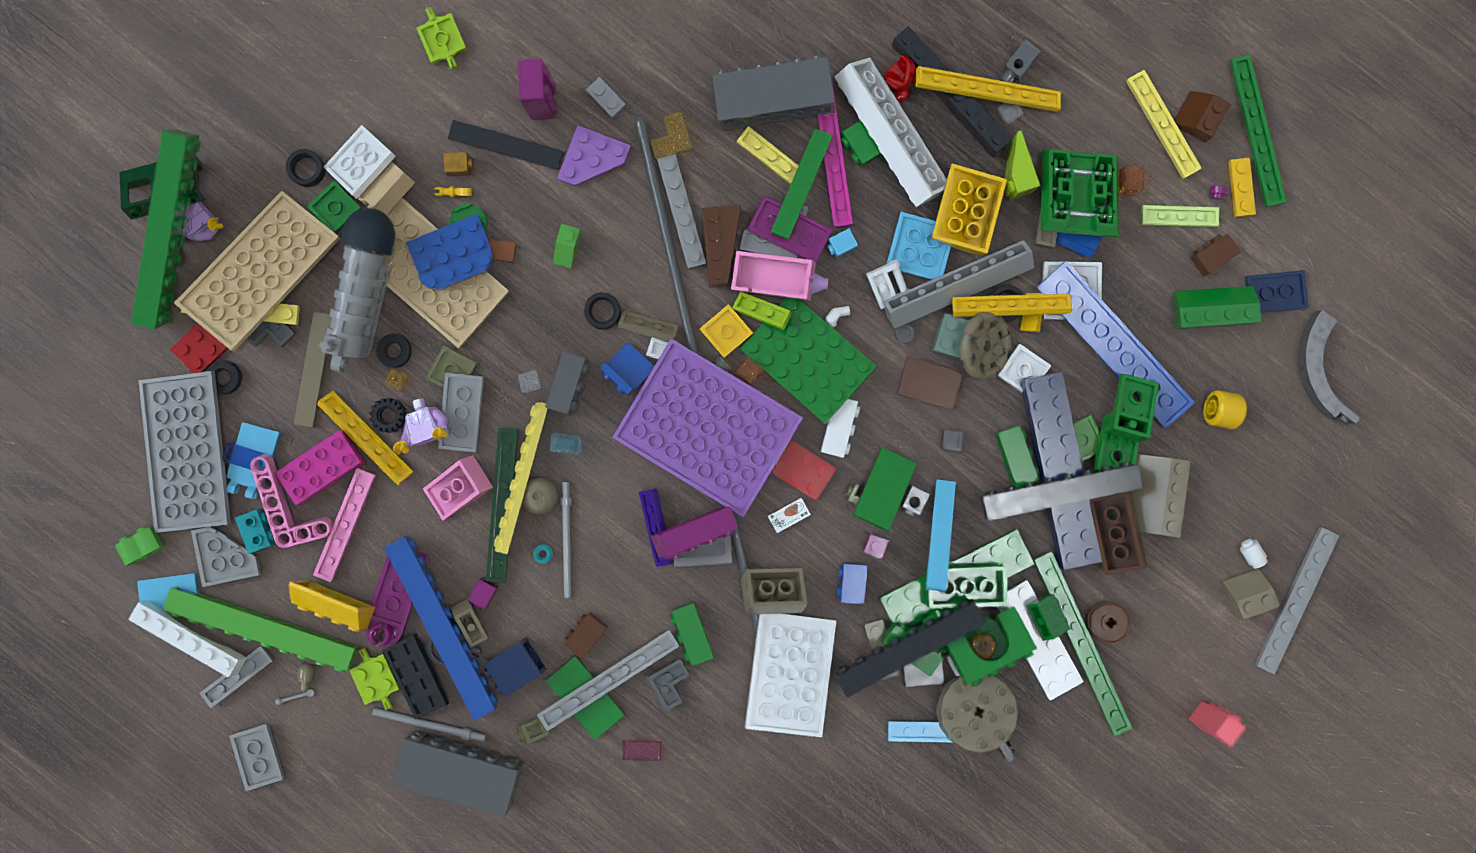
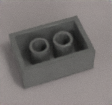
M562 352L545 406L546 408L568 415H573V412H577L580 403L577 399L579 394H583L585 388L583 380L585 376L589 375L591 369L587 359Z

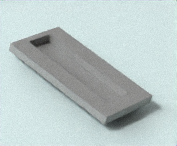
M731 536L725 538L716 537L715 542L708 545L699 544V548L691 552L681 551V556L674 558V567L732 564Z

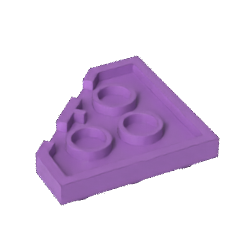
M577 125L557 179L570 185L578 186L582 182L591 178L594 179L616 167L619 168L625 165L631 145Z

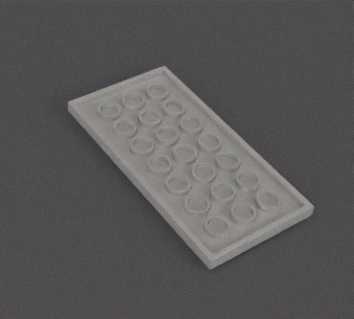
M215 371L138 380L154 533L231 524L228 492L226 491L227 482Z

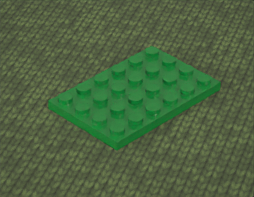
M785 298L779 306L790 310L792 313L785 329L782 330L763 322L740 350L826 425L873 373L877 366L801 300Z

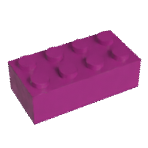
M542 59L517 60L519 100L531 120L554 119V113H557V102L554 101L553 94H556V83L553 82V77H551L547 65H544Z
M730 506L721 507L653 534L651 539L658 557H665V560H671L681 556V551L691 552L698 549L699 544L708 545L715 542L716 537L725 538L734 534L733 530L738 529Z

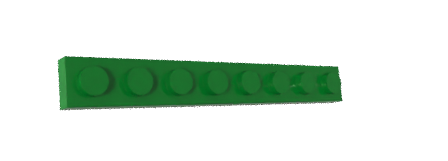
M1247 55L1231 59L1229 63L1265 208L1284 204L1287 201L1251 56Z

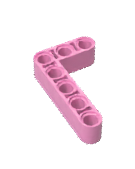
M262 454L251 461V470L275 543L279 547L286 548L320 539L331 532L334 522L329 517H321L294 525L282 484L275 475L277 469L273 458L268 454ZM259 460L265 462L266 468H262L259 465ZM265 478L271 480V487L266 485ZM271 497H275L277 499V505L271 502ZM277 515L283 517L284 523H280L277 520ZM320 523L326 525L327 531H323L320 528ZM301 528L308 531V536L302 534ZM283 533L290 537V541H286L283 538Z

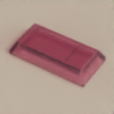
M623 740L622 760L661 761L662 741Z

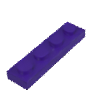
M657 488L639 492L655 566L673 564V559L665 560V557H658L651 539V535L666 530Z

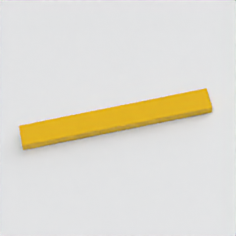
M918 66L916 69V87L1055 112L1061 109V92L921 66Z

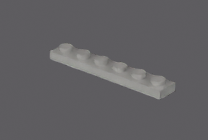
M676 154L659 158L657 161L687 267L692 269L706 265Z

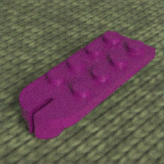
M418 552L419 556L422 555L427 563L429 555ZM388 555L371 603L375 610L368 629H364L370 643L373 646L378 644V647L391 646L402 638L413 606ZM383 628H384L385 634H384V637H383L382 642L379 643V640H380V637H381V634H382V631H383Z

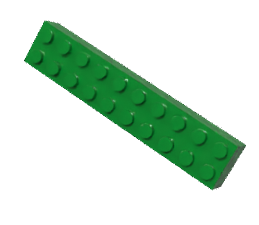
M178 129L162 131L131 324L155 330L171 320L172 311L170 306L175 299L173 288L178 281L177 266L181 263L180 247H183L185 237L182 236L183 229L187 226L188 218L186 217V212L191 205L189 194L194 187L192 176L198 164L197 160H195L196 152H199L201 141L197 134Z

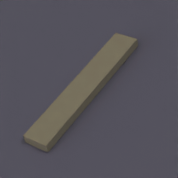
M313 312L294 425L315 427L318 411L317 403L320 399L328 354L322 352V347H319V343L323 342L326 327L330 326L332 317L329 314Z

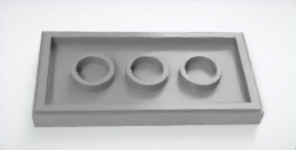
M445 373L442 413L448 417L447 428L450 435L446 438H441L438 449L478 452L484 376Z

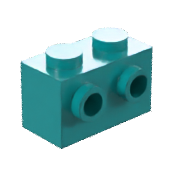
M256 509L235 518L248 554L277 545L263 509Z

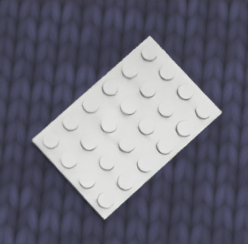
M759 614L745 721L746 729L822 737L836 620L789 614Z

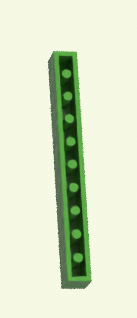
M177 586L171 587L168 592L163 610L168 611L170 616H183L191 623L201 622L206 624L205 627L216 630L219 628L224 630V633L227 635L235 636L237 634L242 636V639L245 641L253 642L255 640L261 642V646L272 648L273 646L279 648V652L290 654L291 652L297 654V657L300 659H312L318 665L333 666V669L339 672L348 671L353 667L359 649L358 645L201 593H197L196 596V593L179 590L180 587Z

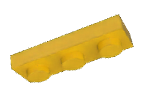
M1250 158L1229 160L1228 166L1234 218L1256 215Z

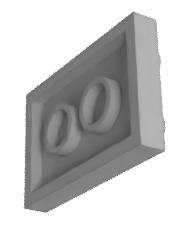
M269 723L229 735L245 791L285 778Z

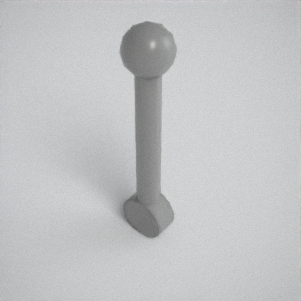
M311 688L301 694L283 699L277 698L275 704L279 706L283 702L304 696L312 697L315 694V690Z

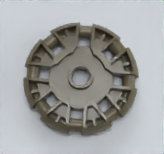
M980 312L976 314L975 318H971L963 330V340L960 341V358L964 362V369L974 379L980 381L993 379L996 377V373H1000L1009 359L1007 355L1008 351H1011V333L1007 331L1008 325L1002 316H995L990 312Z

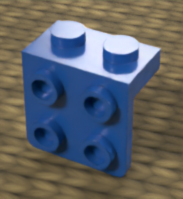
M630 343L625 344L608 363L605 362L600 367L603 370L601 375L608 381L612 379L617 384L615 388L622 395L626 392L629 396L650 375L654 368Z

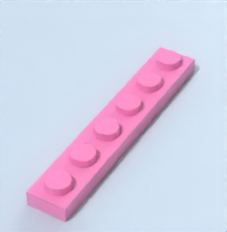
M356 468L314 571V576L328 582H333L376 478L375 474Z

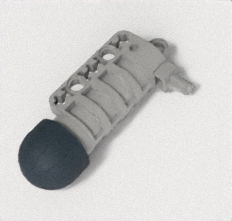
M363 208L355 211L347 218L344 224L340 243L347 245L345 246L342 258L345 260L343 270H340L338 278L341 279L339 289H335L334 297L336 298L335 306L330 309L331 323L330 326L326 327L323 342L319 343V347H322V352L332 354L331 370L340 373L345 370L348 357L365 358L370 355L389 278L390 268L383 265L384 255L391 256L395 241V229L392 221L386 214L373 208Z

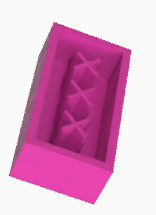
M339 430L275 472V475L294 504L303 505L367 462L353 440L343 430Z

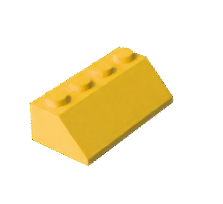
M309 580L289 582L291 603L298 605V609L303 611L311 610L315 612V616L321 618L328 617L332 623L338 625H348V629L359 632L360 630L368 629L375 610L374 606Z

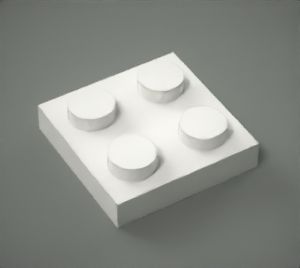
M1018 344L1003 370L997 376L1022 393L1019 380L1045 375L1051 365L1021 344Z

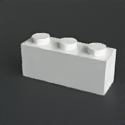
M848 399L828 421L820 452L844 458L845 454L848 455L851 445L848 443L849 436H853L855 425H852L854 417H858L860 407L857 406L858 401Z

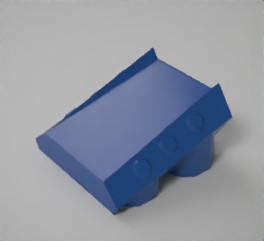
M1057 233L1056 243L1064 248L1067 247L1074 250L1079 256L1086 255L1091 257L1102 237Z

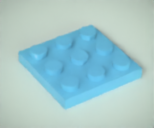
M900 212L886 264L890 261L898 260L900 263L899 269L902 273L933 280L944 274L951 246L932 239L936 221Z

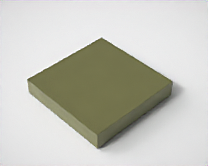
M443 345L426 379L444 388L445 373L472 375L478 363Z

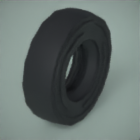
M393 333L380 339L376 352L382 364L387 367L397 368L402 367L409 361L412 349L411 344L405 337ZM394 343L401 347V354L397 358H391L387 353L389 345Z
M217 361L207 369V371H215L217 394H231L240 387L242 373L233 362ZM222 370L229 372L231 377L226 385H221L217 380V376Z

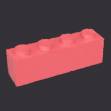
M1202 701L1188 719L1201 730L1232 747L1246 728L1240 723L1242 719L1234 713H1230L1218 705L1216 706L1212 702L1207 704Z

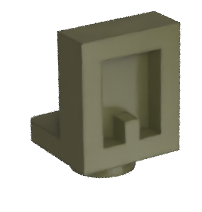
M854 483L853 486H849L845 495L848 496L847 501L857 505L861 494L859 493L858 496H855L859 484Z
M539 717L517 726L518 731H516L519 741L523 742V744H530L549 735Z

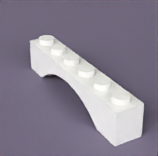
M150 601L138 602L128 619L227 677L238 675L247 657L237 651L191 631L171 617L165 610Z

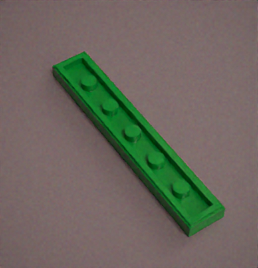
M816 128L814 129L772 227V234L789 240L833 135Z

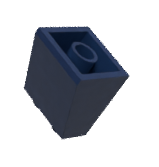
M527 637L484 664L486 674L489 678L494 679L497 691L505 697L539 677L547 669Z

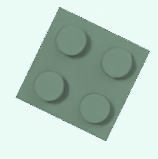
M946 313L943 314L931 352L962 361L960 358V341L963 340V330L970 320L953 317V315Z

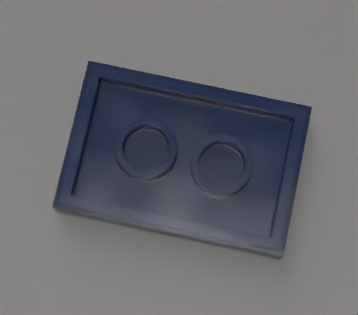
M1304 270L1245 277L1246 286H1253L1260 302V313L1309 308Z

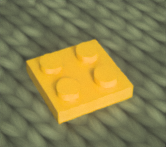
M729 304L699 329L723 358L728 356L753 334Z

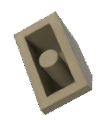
M468 599L450 608L470 647L488 639Z

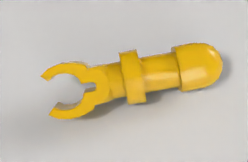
M450 186L449 188L435 187L433 189L440 190V193H434L435 196H450V198L455 196H471V188H455V186Z

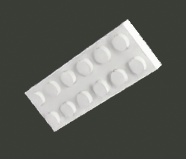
M1024 580L1008 589V606H997V608L1002 613L1015 606L1038 648L1032 651L1034 655L1026 660L1047 698L1052 700L1084 681L1059 636L1055 639L1042 640L1026 606L1035 601L1037 597L1029 582Z

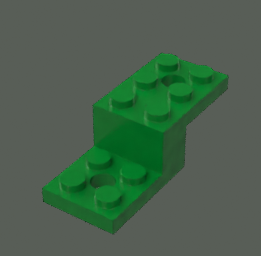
M1124 373L1119 376L1114 411L1103 416L1094 471H1100V467L1112 465V468L1120 467L1119 463L1128 461L1136 464L1139 443L1150 439L1159 383ZM1133 393H1137L1140 396L1139 402L1134 401ZM1114 452L1120 455L1119 462L1113 459Z

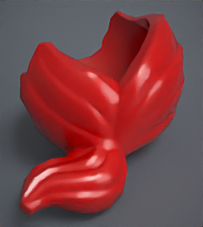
M900 55V60L890 66L885 74V82L888 87L898 91L894 94L898 102H904L909 98V88L916 81V65L905 55Z

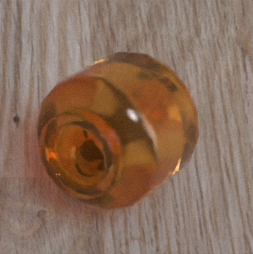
M979 633L971 640L970 647L977 657L987 659L995 653L996 641L987 633Z

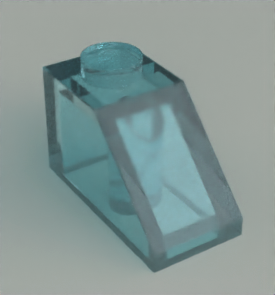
M552 432L550 452L578 455V451H582L583 440H580V436Z

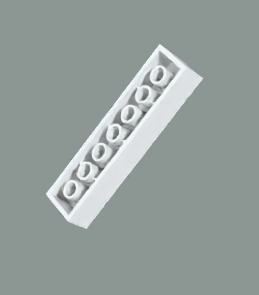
M871 58L848 64L834 78L838 82L839 88L843 90L848 98L849 104L855 109L858 118L867 128L870 137L877 144L880 153L884 155L889 163L890 169L896 174L899 183L908 193L911 202L918 207L941 195L947 182L945 175Z

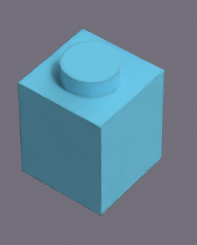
M847 229L829 238L828 245L826 246L830 255H834L837 259L856 249L858 244L850 229Z

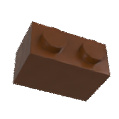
M1219 234L1210 240V245L1207 247L1202 245L1194 251L1195 255L1190 259L1203 277L1241 253L1229 234L1224 236Z
M591 612L587 616L583 614L577 621V624H579L575 631L571 629L565 637L567 641L564 645L581 659L584 658L608 627Z

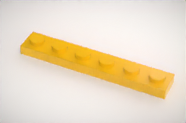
M1070 294L952 297L953 317L976 316L980 312H990L995 316L1070 314L1072 312Z
M334 391L318 401L317 405L397 485L412 475L413 471Z

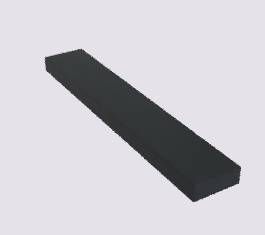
M456 120L452 121L448 135L449 140L555 170L559 169L563 155L562 150Z

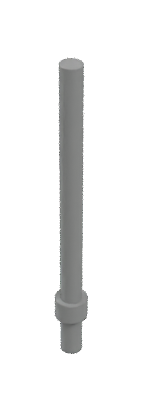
M562 482L560 505H562L564 597L569 598L572 597L570 505H572V497H570L569 482Z
M374 708L372 712L374 716L461 736V739L464 740L473 739L485 742L486 734L474 732L466 727L461 729L420 718L415 720L412 716Z

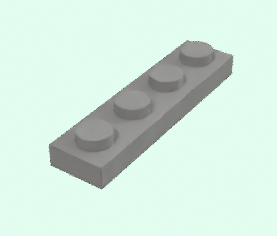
M260 646L247 656L238 675L232 677L222 675L199 694L208 706L213 708L275 659L264 646Z

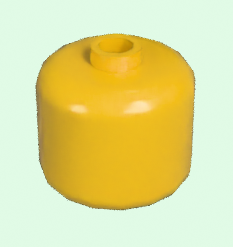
M1221 390L1211 392L1203 407L1204 420L1207 424L1226 429L1238 428L1243 423L1247 413L1246 400L1242 395Z

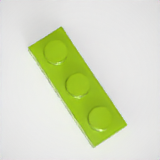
M741 291L732 307L738 313L782 330L785 329L792 314L790 310Z

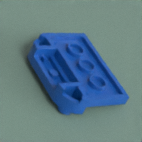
M478 214L406 242L420 281L433 290H447V287L487 273L494 258L493 249Z

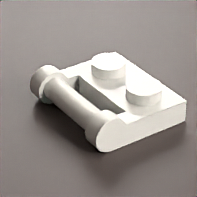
M898 260L890 261L888 264L866 273L881 309L885 308L884 300L910 290L905 284L899 269L900 263ZM887 272H893L900 289L899 293L895 294Z

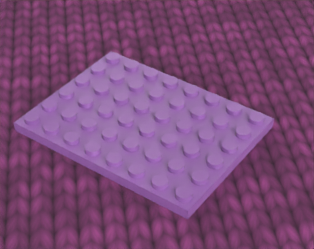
M670 339L612 438L725 507L730 506L733 512L744 517L803 420V417L675 340Z

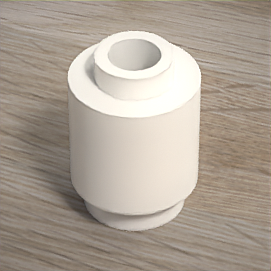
M1247 539L1241 543L1240 551L1248 564L1254 569L1260 568L1268 562L1266 559L1267 555L1257 540Z

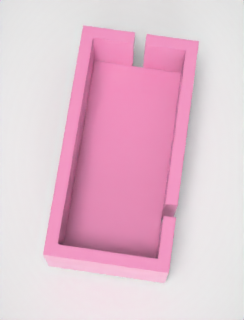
M736 251L731 289L739 292L811 301L813 283L810 282V279L814 280L816 262L807 259Z

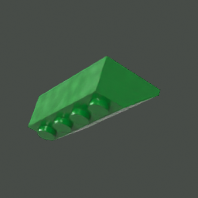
M1253 286L1174 291L1176 330L1254 325L1261 322L1260 302Z

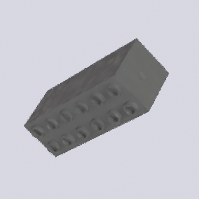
M817 55L809 60L799 58L790 63L780 61L772 66L757 65L753 69L738 68L735 72L719 71L716 75H712L718 121L722 131L835 113L828 56Z
M416 730V732L413 731L403 741L391 785L505 817L512 807L524 762H520V759L517 757L509 756V758H506L496 751L485 752L483 748L478 746L467 747L464 746L463 742L446 741V738L443 736L435 735L432 737L427 735L425 731Z

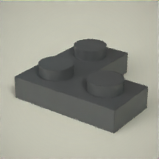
M262 322L247 340L257 347L270 335L281 347H284L297 333L288 324Z
M681 658L647 677L665 711L683 702L674 684L690 676V673Z

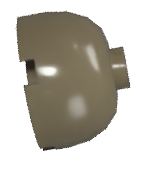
M531 478L527 481L521 504L531 514H547L558 503V488L548 478Z

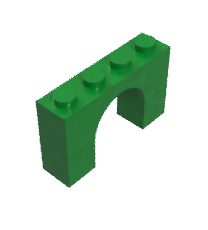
M1015 606L994 616L1006 643L1004 653L998 660L984 661L977 657L964 635L944 646L965 685L971 684L973 687L983 682L982 677L988 675L990 678L1000 673L999 668L1005 666L1008 669L1017 664L1015 660L1021 657L1025 660L1034 655L1032 651L1038 649Z

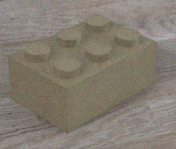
M802 568L746 569L741 577L745 615L802 613L807 606Z

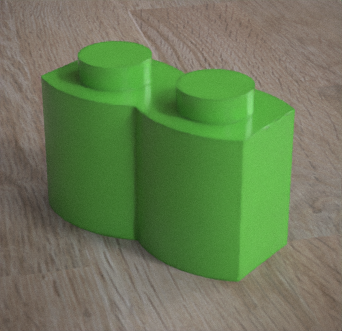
M143 526L137 529V533L132 537L127 535L119 539L120 543L115 545L125 566L134 565L165 548L159 534L154 533V527Z

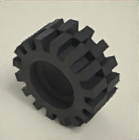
M382 398L380 401L374 402L375 405L371 406L372 411H369V415H371L369 420L373 423L371 425L377 428L376 430L393 433L399 431V428L404 426L403 423L406 422L405 416L407 413H405L406 408L402 406L401 402L391 398ZM386 408H391L395 413V418L390 423L384 422L381 418L382 411Z

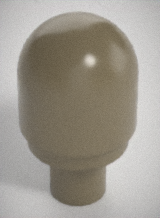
M303 663L298 668L297 678L301 682L300 690L308 691L309 682H312L314 676V668L309 663Z

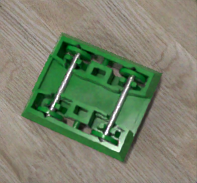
M1052 149L1042 150L1041 231L1118 238V156ZM1106 199H1107V205H1106V207H1105V209H1104L1103 204L1105 203V201H1106Z

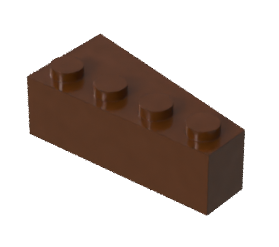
M741 205L703 208L709 288L728 286Z

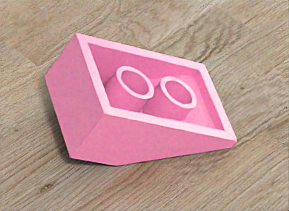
M472 455L457 461L424 487L423 490L442 521L483 496L493 486Z

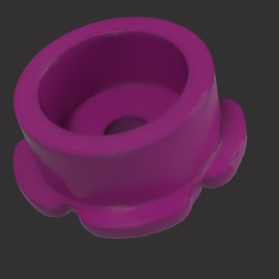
M1211 186V191H1208L1209 194H1212L1211 198L1223 200V197L1228 196L1226 193L1227 188L1223 186Z

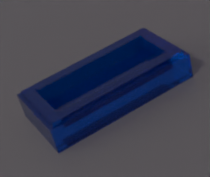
M227 442L223 461L251 470V461L266 453ZM259 460V465L261 467L264 462L263 460Z

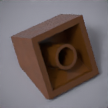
M1190 91L1174 121L1179 129L1205 143L1213 138L1231 104L1213 94Z

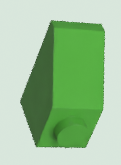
M561 224L555 244L553 264L572 269L582 237L580 229Z

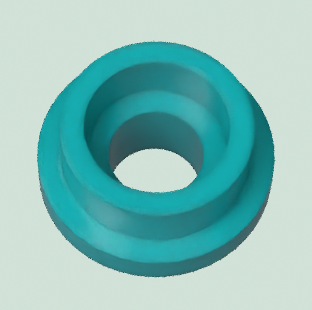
M545 544L538 545L533 552L534 559L541 564L549 562L553 556L552 549ZM542 550L546 551V557L540 556Z

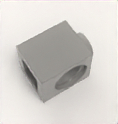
M910 486L900 505L904 508L903 512L914 516V514L920 515L930 494ZM912 497H917L919 504L912 508L909 501Z

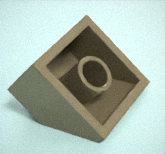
M1259 568L1221 581L1235 618L1245 620L1280 607L1273 587Z

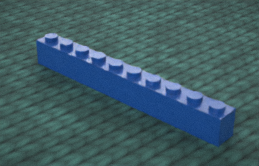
M409 535L384 547L472 718L476 720L496 709L497 697L494 692L491 693L488 689L489 682L485 675H481L477 659L472 658L470 645L467 641H463L459 625L455 624L452 620L453 613L449 607L445 606L441 590L436 589L434 576L431 572H427L425 568L427 564L422 555L419 556L416 551L418 547L415 540L410 538Z

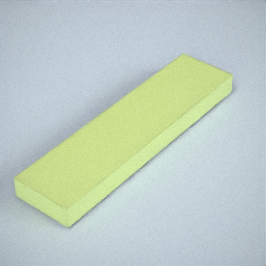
M1141 206V225L1218 227L1219 207Z

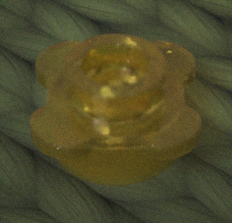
M391 369L385 384L400 391L403 389L404 381L407 380V375L397 372L396 369Z

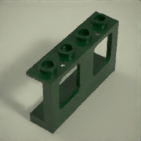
M197 156L195 160H197L198 164L192 176L194 187L189 194L191 204L205 200V197L199 191L198 171L203 170V165ZM157 162L119 172L121 210L131 220L149 215ZM150 184V198L130 203L129 189Z

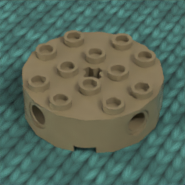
M959 675L946 683L939 696L936 707L939 727L948 740L965 750L986 752L997 749L1008 741L1016 727L1018 710L1014 695L1005 683L994 676L989 678L986 675L981 678L983 682L972 687L971 684L965 685ZM976 708L979 709L978 715H974Z

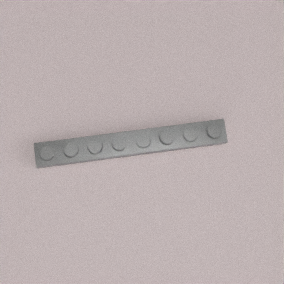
M1323 527L1318 528L1254 664L1255 666L1275 675L1339 535Z
M670 630L664 632L544 709L537 716L545 729L549 731L678 648L679 644Z

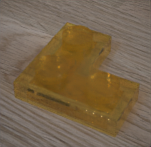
M682 112L664 116L668 135L650 140L656 160L692 150Z

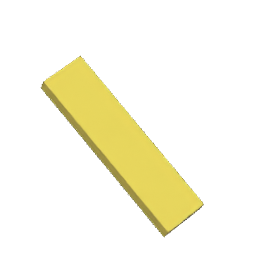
M748 126L738 138L737 143L791 185L799 165Z

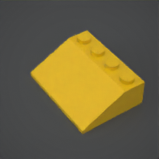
M951 164L932 239L963 252L981 257L986 255L989 250L1007 179Z

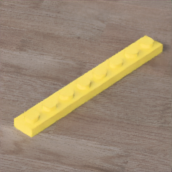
M536 403L530 412L532 418L525 430L527 436L520 448V453H522L520 461H517L515 466L516 476L510 484L511 494L505 502L504 508L506 512L500 520L499 528L501 530L499 536L494 541L495 551L508 554L548 409L545 407L546 403Z

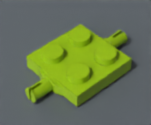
M429 7V9H425L429 20L425 24L416 27L432 65L442 60H447L450 70H454V67L455 69L458 67L454 57L466 51V45L453 15L449 13L442 17H436L433 7Z
M366 647L359 650L358 652L363 662L349 671L364 704L381 700L385 710L392 708L393 706L388 696L392 692L399 690L400 686L385 655L382 654L378 657L370 658Z

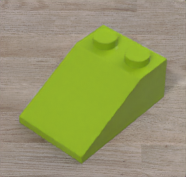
M1018 131L1009 143L1005 172L1007 182L1004 193L1006 196H1009L1010 200L1031 194L1040 186L1022 131Z

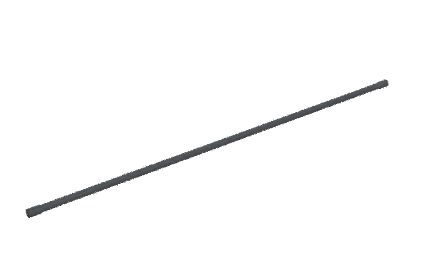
M640 120L635 122V127L643 152L688 349L699 355L649 141L646 120ZM732 511L738 529L733 530L732 538L742 577L745 570L749 569L737 513ZM759 614L751 615L755 637L757 635ZM777 732L778 737H785L789 733Z

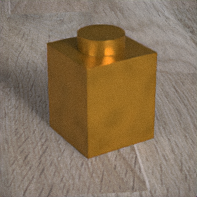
M467 152L443 153L444 172L448 176L471 175V169H474V162Z

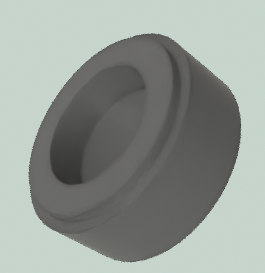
M904 324L895 331V337L900 343H909L915 336V331L909 324Z
M721 356L715 359L714 362L718 367L728 373L732 371Z

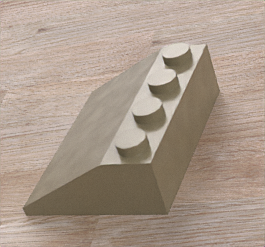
M1137 454L1136 464L1139 465L1143 488L1131 490L1140 532L1180 538L1191 461Z

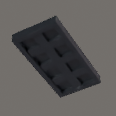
M417 633L382 650L415 720L450 703Z

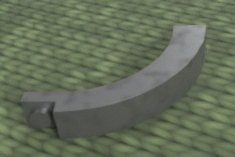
M1323 309L1315 311L1304 328L1299 345L1298 364L1303 386L1312 403L1326 418H1336L1345 425L1356 424L1360 417L1347 408L1334 395L1327 382L1323 367L1325 344L1331 330L1338 321Z

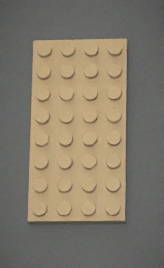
M281 191L174 304L232 352H235L340 238Z
M401 198L387 214L395 229V241L391 256L384 255L383 265L390 268L387 287L460 349L510 291L488 272L447 287V290L443 291L433 290L425 286L419 279L418 271L406 242L438 230V228Z

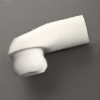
M849 306L831 309L826 316L825 322L832 328L836 327L839 317L850 315Z

